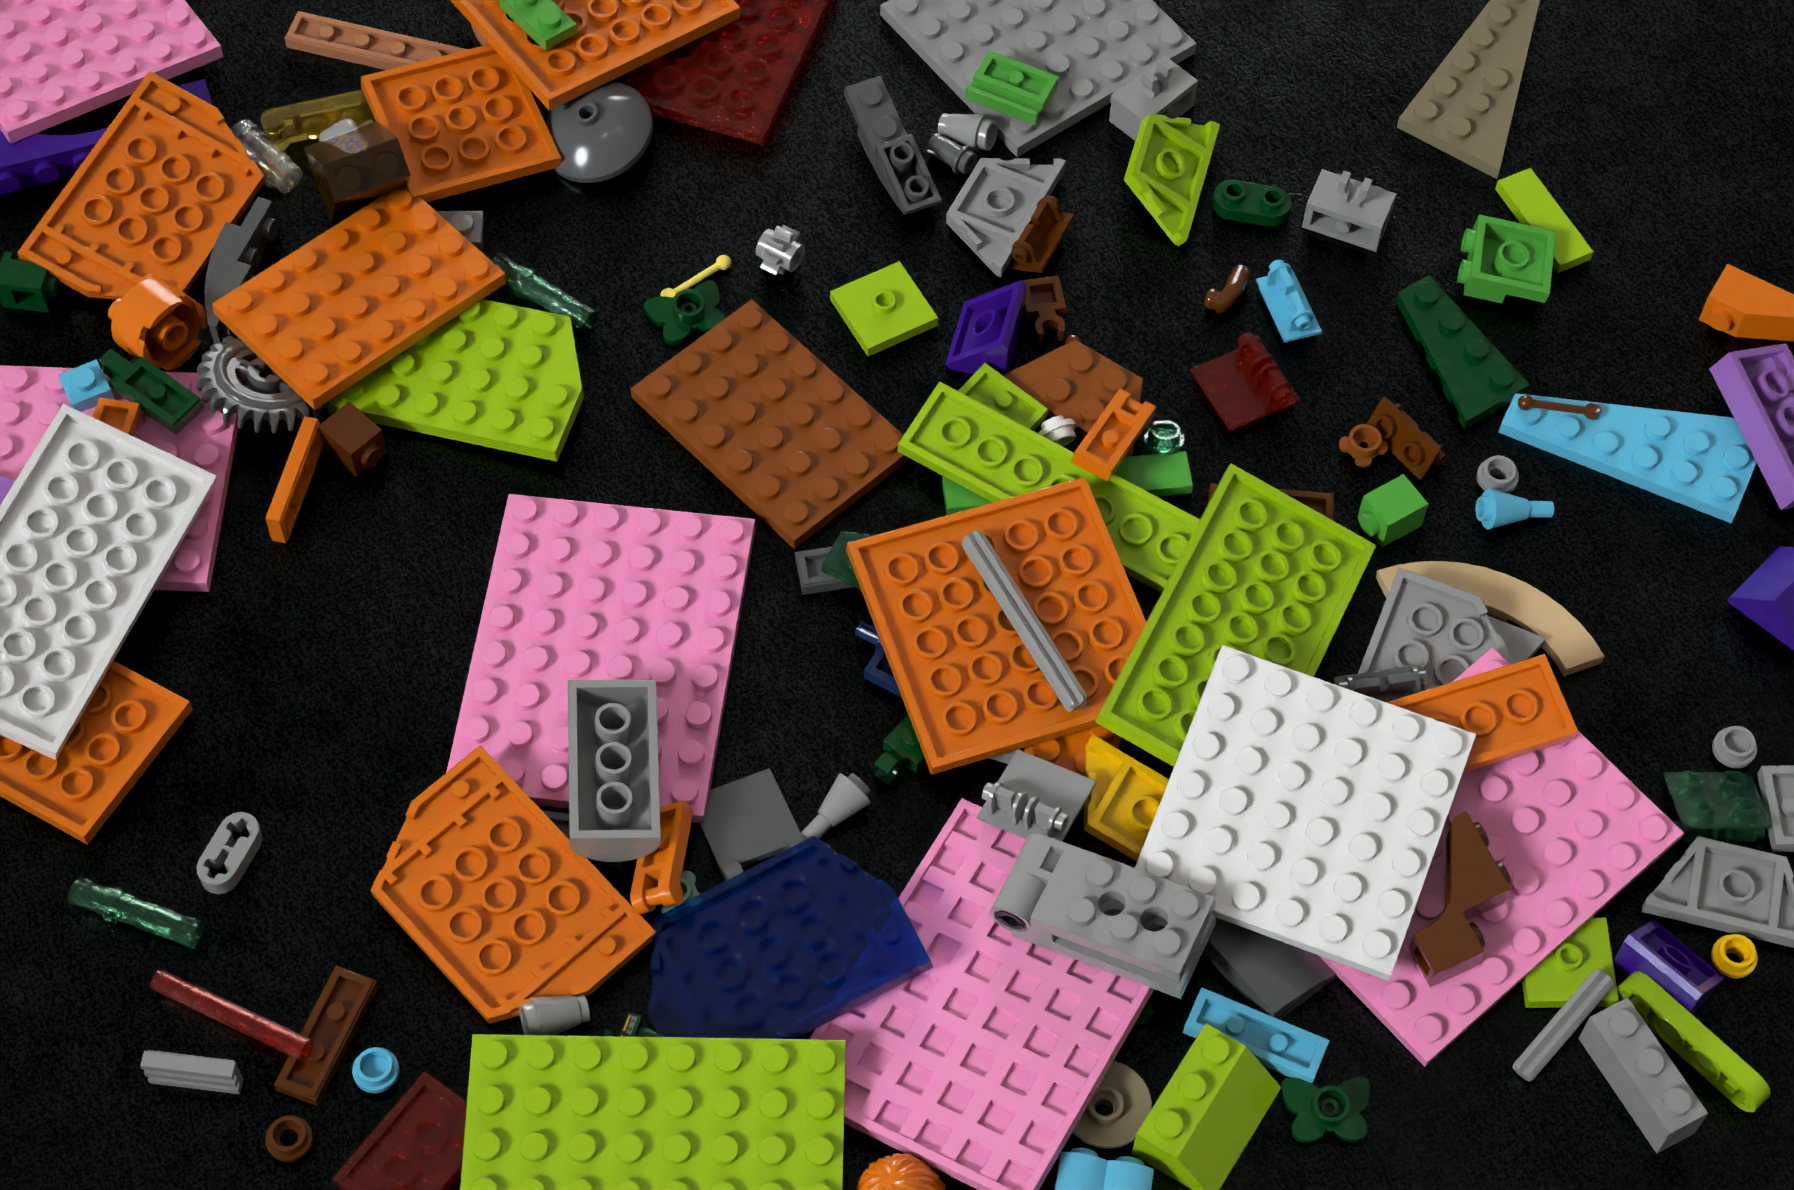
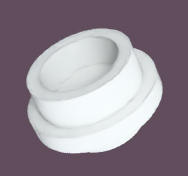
M1062 415L1044 421L1041 424L1042 430L1038 432V434L1064 447L1076 439L1074 432L1076 424L1073 419H1064Z

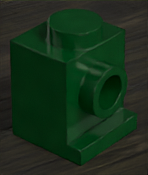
M4 252L0 263V301L2 306L5 308L50 313L54 298H58L61 294L62 282L58 281L56 276L51 275L46 268L31 261L16 260L12 252Z

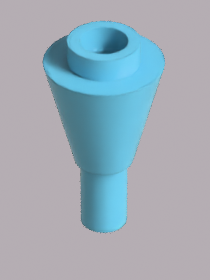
M1487 488L1482 496L1477 499L1475 511L1477 519L1482 521L1485 529L1489 530L1526 520L1528 517L1551 518L1554 515V504L1552 501H1528L1522 497Z

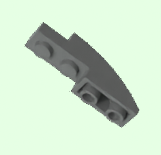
M881 76L845 87L844 96L858 125L857 135L882 184L904 215H908L940 204L942 199L913 135H907Z
M257 197L241 226L226 222L216 240L207 268L204 290L207 321L214 343H222L224 337L228 335L234 337L235 334L214 315L212 303L254 277L253 272L260 265L264 249L268 242H272L278 234L279 220L276 218L273 203L270 200Z

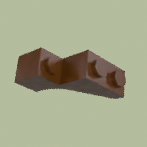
M1467 811L1454 817L1451 829L1446 836L1445 912L1432 925L1413 934L1408 947L1430 987L1479 965L1485 952L1483 949L1485 947V940L1479 927L1474 922L1469 923L1467 920L1504 904L1511 890L1509 887L1511 885V878L1506 867L1501 861L1495 862L1487 848L1489 840L1484 828L1479 822L1473 823Z

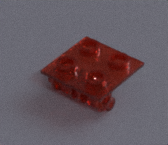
M1245 333L1239 337L1237 341L1239 347L1237 350L1190 369L1191 374L1229 431L1300 402V398L1272 356L1268 353L1260 338L1253 336L1251 333Z

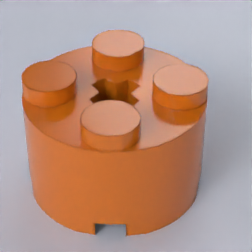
M154 274L144 276L123 298L115 300L108 310V317L112 320L111 332L116 344L135 358L139 359L142 356L156 367L163 368L166 371L180 367L194 355L201 342L196 340L200 328L206 331L207 326L206 311L201 304L167 280L159 278Z

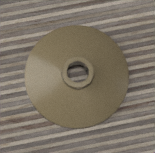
M1113 1061L1072 1134L1083 1143L1102 1149L1119 1148L1133 1142L1136 1133L1152 1109L1151 1095L1144 1080L1130 1067ZM1106 1105L1111 1110V1114L1108 1116L1100 1115L1096 1112L1095 1107Z

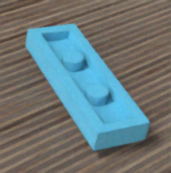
M1202 987L1183 1030L1184 1034L1197 1038L1207 1023L1247 1046L1264 1067L1287 1077L1302 1079L1312 1084L1330 1041Z

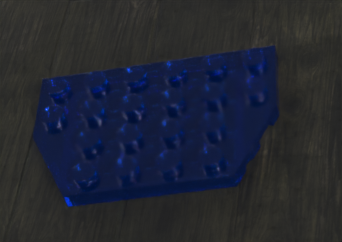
M812 836L654 918L653 929L656 931V935L653 937L655 945L654 952L651 955L653 978L652 995L648 1003V1014L657 1033L664 1037L797 1039L928 971L934 966L892 886L881 879L877 880L859 868L857 863L845 855H839L832 850L831 846L816 836Z

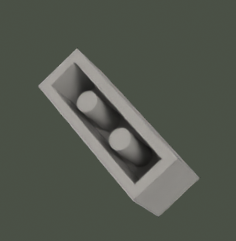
M1628 997L1589 1017L1578 1039L1655 1152L1659 1153L1695 1134L1708 1112Z

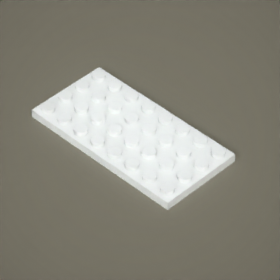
M65 404L61 406L0 505V735L54 760L57 759L214 488L217 475Z

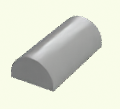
M656 679L568 680L570 847L582 857L603 862H622L647 856L659 847L661 840Z

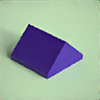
M1020 280L964 302L945 363L949 369L975 374L986 363L1001 375L1008 373L1024 319L1027 284Z
M1779 546L1729 597L1728 603L1793 651L1794 547Z
M1652 920L1630 933L1613 961L1614 971L1624 979L1634 971H1640L1648 975L1692 1015L1726 978L1656 920Z

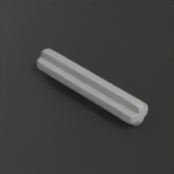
M1600 969L1593 970L1514 1062L1513 1069L1526 1081H1532L1610 991L1614 982L1605 972Z

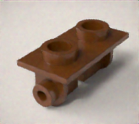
M1048 195L1038 201L1037 208L1031 217L1033 224H1027L1019 239L1012 245L1013 258L1008 265V269L1043 273L1075 218L1074 214L1061 213L1059 201L1054 196Z
M1386 397L1381 399L1367 424L1378 429L1382 439L1388 443V450L1420 481L1423 480L1432 464L1435 467H1439L1448 458V455L1444 452L1445 446L1438 444L1425 431L1422 432L1418 428L1419 425L1403 410V406L1400 403L1394 404Z

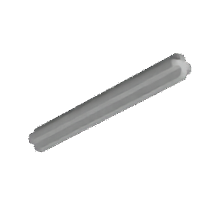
M976 530L963 538L962 547L1066 711L1074 712L1082 708L1087 703V694L985 534L980 530Z

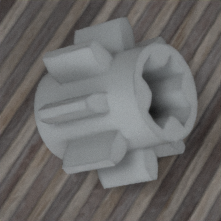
M785 225L782 228L776 226L775 231L771 229L765 230L756 246V255L764 259L760 268L776 276L779 273L784 275L786 270L789 272L795 271L805 252V246L797 242L800 232Z

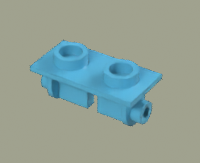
M1283 260L1273 261L1269 265L1270 271L1268 276L1257 278L1256 283L1283 342L1286 343L1321 334L1322 330L1291 266L1284 263Z

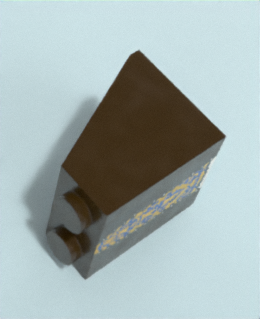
M378 121L304 147L306 157L331 222L354 214L393 190L407 187L411 176L398 137Z

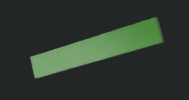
M1186 451L1125 457L1113 473L1157 497L1192 494L1193 484ZM942 476L947 515L992 503Z

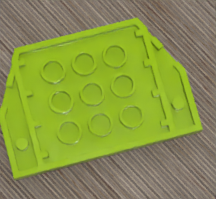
M482 299L329 400L326 409L328 414H333L347 402H351L376 424L558 462L584 399L571 318L569 316Z

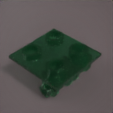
M1730 770L1726 772L1683 771L1663 773V778L1680 820L1674 821V824L1684 832L1681 837L1684 843L1693 842L1698 836L1706 838V834L1708 839L1717 840L1719 829L1722 842L1728 843L1730 840L1731 842H1756L1757 838H1764L1765 829H1771L1772 824L1750 772Z

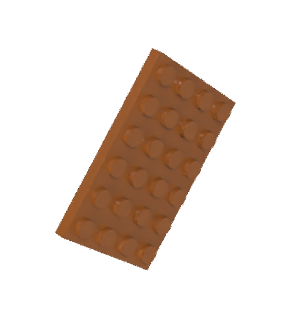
M752 299L630 388L632 399L794 550L910 460L909 457L897 452L898 443L904 435Z

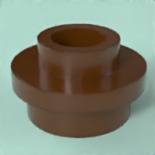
M293 1115L280 1117L267 1130L265 1137L266 1147L269 1153L279 1161H297L303 1158L312 1147V1129L307 1121L301 1117ZM292 1134L298 1136V1140L294 1145H282V1141L286 1136Z

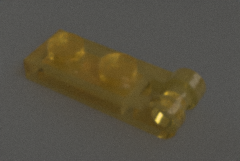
M363 90L272 108L263 112L260 117L262 128L266 132V144L272 151L285 150L293 142L319 138L322 131L345 118L352 119L358 127L364 123L366 125L373 123L370 106Z

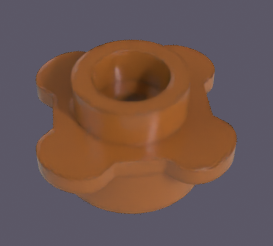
M1360 424L1350 431L1349 437L1344 436L1340 439L1339 449L1342 452L1349 453L1355 459L1357 466L1368 467L1376 456L1387 453L1388 443L1382 439L1378 429L1368 424Z

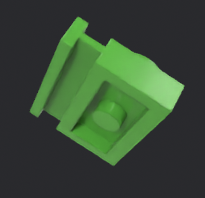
M989 50L973 76L971 85H968L966 88L965 99L1036 125L1040 113H1043L1058 88L1059 76Z

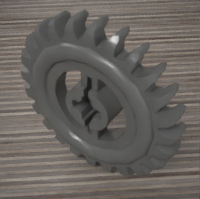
M228 335L223 338L222 343L216 342L212 344L210 351L202 355V363L197 367V388L199 391H202L203 402L207 403L211 398V413H216L219 407L224 406V422H227L231 415L237 413L239 429L243 428L245 421L252 418L256 433L259 432L264 420H268L273 434L277 432L279 420L286 422L288 430L291 432L294 428L295 416L300 418L302 422L304 416L309 417V411H311L314 418L318 419L321 414V407L326 409L329 404L328 401L314 410L238 337L234 338ZM237 377L247 380L246 387L237 380Z

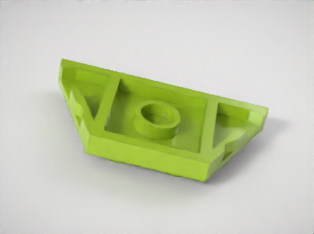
M1150 113L1141 121L1124 181L1175 245L1180 246L1187 241L1220 124L1212 121L1205 125L1191 124L1190 118L1177 117L1171 119L1166 115Z

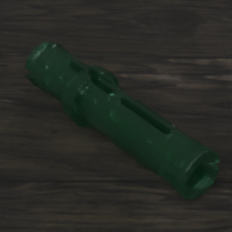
M498 253L497 257L491 260L505 273L506 285L515 290L514 294L519 298H528L550 313L569 316L572 326L583 334L587 333L588 329L591 330L596 323L597 311L539 277L538 271L533 268L526 269L503 253Z
M79 876L69 891V904L101 914L105 921L127 923L192 949L199 943L204 931V921L140 900L129 895L128 890L121 887L112 889Z

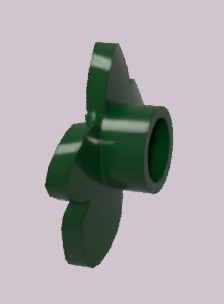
M705 281L693 290H682L674 298L660 296L651 298L644 303L645 313L649 319L659 327L664 326L663 339L669 345H678L686 341L690 337L692 330L699 329L703 332H708L725 319L724 314L718 310L720 297L718 286L714 281Z
M1366 1077L1351 1078L1338 1086H1324L1320 1089L1314 1084L1298 1078H1286L1282 1081L1280 1091L1284 1104L1290 1113L1297 1115L1293 1122L1291 1133L1292 1137L1298 1142L1306 1144L1316 1142L1326 1132H1334L1340 1139L1352 1143L1362 1141L1366 1136L1367 1124L1360 1114L1364 1112L1369 1101L1370 1082Z

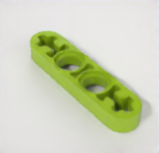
M1634 971L1617 987L1620 1000L1622 1001L1628 997L1647 1026L1738 1108L1752 1113L1770 1097L1771 1092L1766 1081L1648 975L1640 971Z

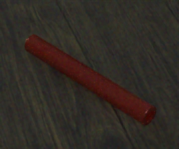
M164 969L157 971L152 978V990L300 1061H305L312 1053L314 1047L313 1040Z

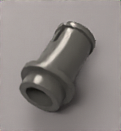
M941 133L934 134L928 142L926 154L951 166L955 174L960 175L963 173L967 175L974 169L978 157L973 152L971 146H961L944 137Z

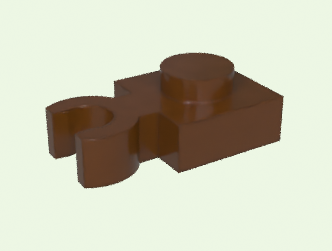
M1059 276L1022 280L1027 284L1024 315L1026 322L1036 321L1034 337L1037 343H1043L1044 330L1046 329L1056 331L1058 340H1064L1065 322L1061 317H1065L1066 305Z

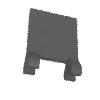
M770 768L710 790L704 821H699L698 824L718 865L732 901L748 895V890L745 886L747 880L742 867L787 851L798 876L814 870V865L810 859L813 857L812 850L807 840L800 833Z

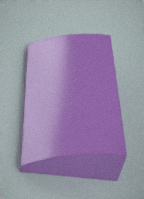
M1786 343L1729 352L1709 369L1780 510L1794 508V357Z

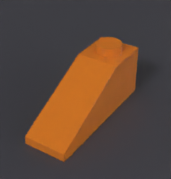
M1727 264L1710 292L1699 320L1716 330L1723 331L1734 337L1794 342V294Z

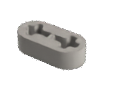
M237 812L227 816L221 822L199 858L197 874L204 889L210 893L223 894L234 889L260 848L263 840L262 832L257 820L251 814ZM247 828L250 836L248 838L241 836L235 843L232 833H241ZM224 863L227 869L226 875L218 873L215 878H212L211 868L220 869Z

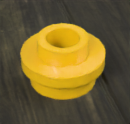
M1740 934L1725 935L1719 938L1711 951V959L1715 968L1721 974L1730 978L1739 979L1750 975L1758 962V955L1754 944L1750 939ZM1726 954H1735L1739 957L1740 963L1733 962Z

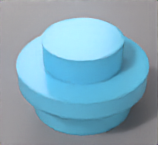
M373 1047L364 1050L355 1059L352 1067L354 1081L360 1089L368 1093H381L388 1090L395 1084L399 1076L397 1058L392 1052L384 1048Z

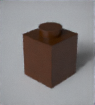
M347 402L318 425L324 449L356 477L366 469L375 467L387 453L382 429L351 402Z

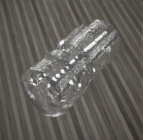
M251 120L239 121L230 129L236 139L238 138L241 141L250 159L257 164L264 174V184L267 187L272 188L274 186L281 193H288L299 184L303 175L302 170L275 144H271L270 137L261 131Z

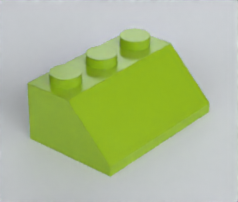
M1206 1023L1136 1133L1132 1154L1192 1190H1220L1279 1094L1281 1086L1247 1046Z

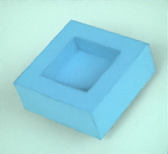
M97 359L58 374L73 409L82 412L95 407L99 397L114 399L111 388Z

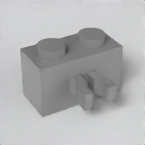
M1164 55L1155 63L1144 66L1137 77L1127 85H1120L1113 92L1110 98L1109 121L1135 141L1142 119L1150 113L1166 115L1168 118L1175 119L1192 108L1195 104L1198 80Z
M1322 169L1307 202L1302 228L1376 252L1391 218L1396 193L1387 191L1379 186H1372V179L1365 178L1363 182L1351 179L1350 172L1343 171L1342 174H1336Z

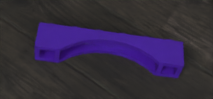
M205 79L178 85V87L213 105ZM108 127L76 135L36 133L10 144L0 130V195L73 176Z

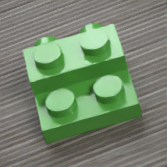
M1479 214L1473 229L1466 228L1461 244V251L1468 253L1467 260L1463 259L1460 264L1457 282L1464 284L1463 295L1501 304L1506 295L1545 303L1550 294L1556 231Z

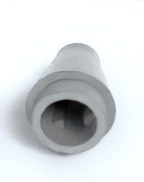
M943 113L938 123V133L963 146L969 145L978 153L982 150L990 151L997 138V122L991 120L988 115Z
M585 995L530 997L531 1002L520 1004V1020L524 1035L555 1036L581 1025V1023L590 1021V1011Z

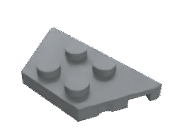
M980 158L946 214V223L996 276L1002 277L1013 258V243L1019 239L1027 224H1033L1031 217L1037 208L1038 201L1051 195L1065 171L1066 160L1053 159V165H1030V158H1014L1008 161L1001 160L1000 158Z
M1698 836L1685 851L1682 858L1669 870L1653 893H1650L1642 906V912L1794 948V875L1785 856Z

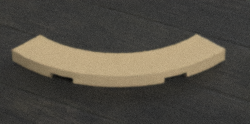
M1447 561L1413 562L1377 570L1375 578L1386 599L1398 567L1479 596L1488 611L1487 614L1504 621L1509 619L1525 630L1546 638L1541 648L1555 662L1563 676L1601 664L1605 657L1592 636L1563 606L1528 583L1505 573L1486 567Z

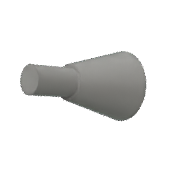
M839 773L819 808L818 815L801 832L808 844L813 846L831 826L838 825L870 805L871 802L866 796L870 792L868 786L853 773L848 777Z

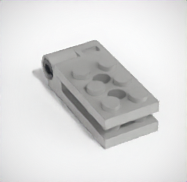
M1030 834L1024 842L990 909V916L997 924L1011 931L1014 937L1181 999L1216 925V915L1213 914L1216 903L1215 897L1057 839L1042 834Z

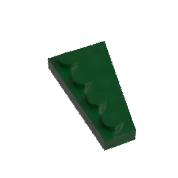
M1430 275L1398 292L1396 303L1416 341L1422 343L1427 353L1426 360L1432 371L1436 370L1444 385L1442 390L1449 403L1453 402L1459 413L1458 420L1463 430L1510 404L1515 393L1527 394L1530 384Z

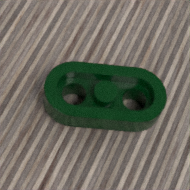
M1226 180L1215 188L1212 204L1214 211L1224 219L1274 227L1286 222L1290 214L1292 202L1289 194L1279 187L1239 180Z

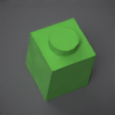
M1402 474L1364 495L1357 518L1364 533L1370 537L1373 536L1383 548L1421 527L1428 503L1407 477Z

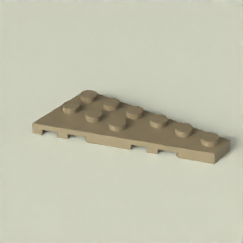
M1490 0L1401 114L1397 128L1497 179L1540 0Z

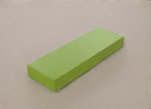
M1531 168L1497 181L1495 190L1521 224L1556 231L1553 268L1557 274L1591 260L1593 250Z

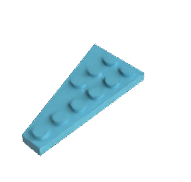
M1515 393L1498 433L1732 523L1757 463L1734 418L1529 395L1533 400L1585 407L1589 403L1597 404L1601 407L1602 412L1597 420H1591L1586 418L1584 414L1531 408L1527 411L1521 410L1518 406V399L1526 394Z

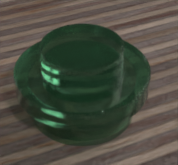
M1163 420L1156 421L1149 426L1148 431L1144 434L1143 444L1153 454L1172 455L1183 449L1185 438L1181 433L1179 425Z

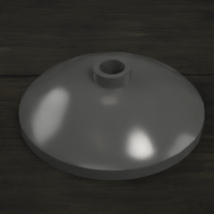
M616 81L605 83L550 110L544 120L561 156V164L553 170L568 180L580 183L605 181L628 170L644 154L653 133V117L646 100L634 88Z

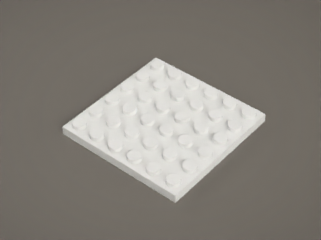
M1222 645L1135 868L1214 896L1216 906L1213 914L1216 915V918L1389 981L1476 734Z

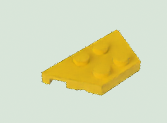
M1092 734L1085 748V777L1095 780L1096 785L1084 804V831L1137 862L1169 779Z

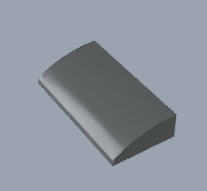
M1216 918V925L1203 950L1207 958L1253 1009L1279 1020L1338 977L1317 954Z

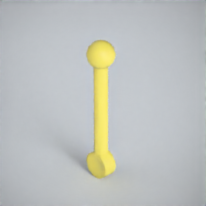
M720 255L716 259V263L678 287L662 290L660 296L674 298L678 292L691 288L716 271L727 270L731 266V259L727 255Z

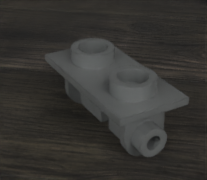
M1419 665L1333 678L1335 685L1383 702L1425 691V688L1428 687L1426 670L1421 671Z

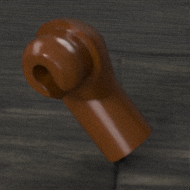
M1244 265L1234 267L1222 292L1215 288L1208 290L1204 306L1207 309L1216 310L1215 313L1218 314L1227 312L1244 293L1251 278L1250 269Z

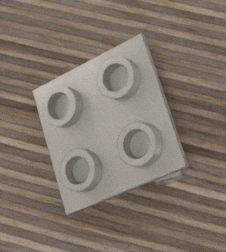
M1017 749L998 782L995 784L988 782L985 785L982 799L986 800L977 815V819L1025 840L1030 834H1042L1063 841L1096 785V781Z

